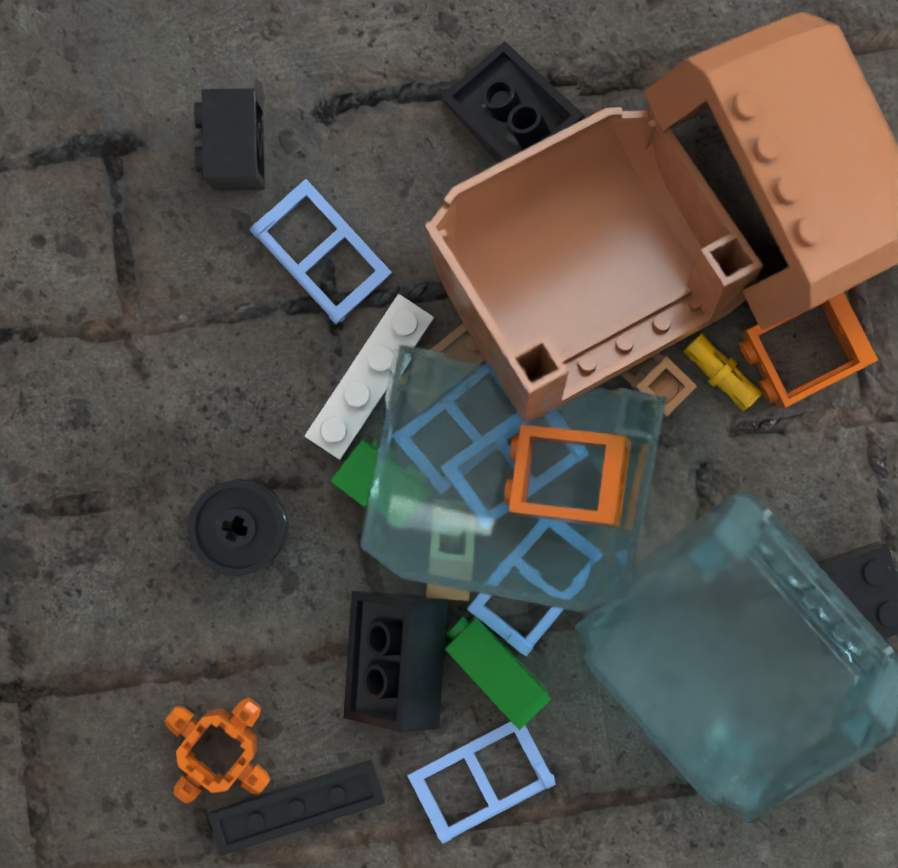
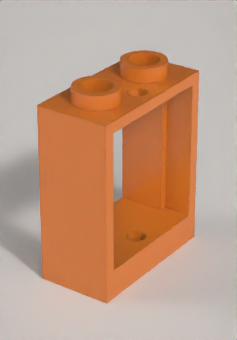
M844 292L819 305H821L848 361L787 392L759 335L798 315L764 330H761L757 323L739 332L743 339L739 343L740 350L750 366L756 364L763 378L758 381V384L769 404L775 402L777 408H786L878 361Z
M520 424L519 435L513 436L510 447V459L515 461L513 479H507L504 491V502L509 505V512L520 517L620 529L631 441L623 435ZM535 440L606 448L598 511L526 503Z

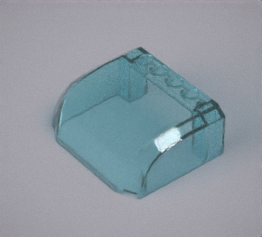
M401 344L396 346L366 496L360 547L400 578L579 612L616 599L628 598L667 397L624 388L602 389L595 387L543 417L523 422L489 366L445 358V353ZM520 424L623 435L631 441L620 529L520 517L509 512V505L504 502V491L507 479H513L515 461L510 459V447L513 436L519 435ZM535 440L526 503L598 511L606 448Z
M740 489L634 567L605 593L574 626L576 632L581 631L587 649L584 657L588 668L704 800L717 807L721 802L744 814L742 820L747 823L896 738L898 733L897 653L761 499Z

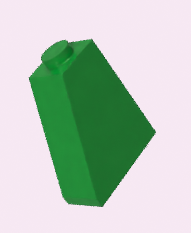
M475 615L469 621L461 617L446 632L445 635L449 640L445 643V650L519 730L551 700L547 687Z

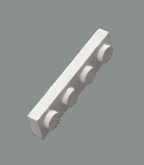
M398 294L314 420L305 437L341 460L434 317Z

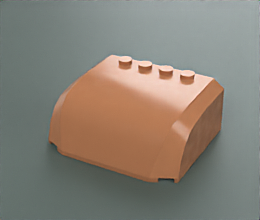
M809 12L791 15L686 58L643 91L662 131L697 117L708 108H711L789 265L788 268L742 290L761 330L807 311L898 264V143L838 25Z
M650 106L648 110L622 111V107L604 108L454 186L443 200V205L436 215L425 225L430 253L445 291L523 422L543 417L725 317L746 301L742 290L755 284L763 266L672 130L669 128L662 131Z

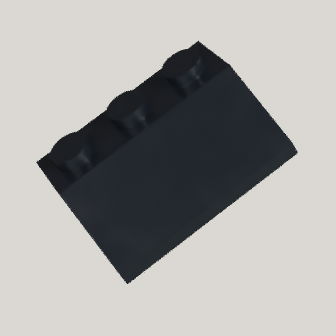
M352 591L343 718L399 732L439 729L448 600L426 598V596Z

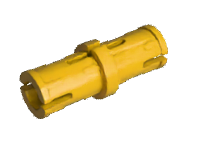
M702 332L682 351L709 377L707 382L713 387L717 385L743 412L763 393L736 367L737 362L732 357L728 359Z

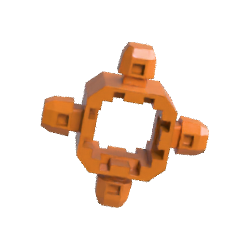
M250 697L241 700L231 711L234 716L223 708L208 710L199 722L193 719L195 714L184 707L176 706L164 720L167 728L177 737L181 734L186 738L176 750L177 765L186 772L182 774L174 786L173 794L186 804L190 803L203 791L204 787L211 793L228 791L237 778L242 782L240 786L250 793L259 795L271 779L258 763L255 766L250 763L258 751L257 735L247 727L252 728L261 714L262 707ZM210 724L216 728L219 725L232 738L237 739L241 743L240 747L244 749V752L224 776L219 772L217 774L212 772L211 768L194 758L196 754L191 751Z

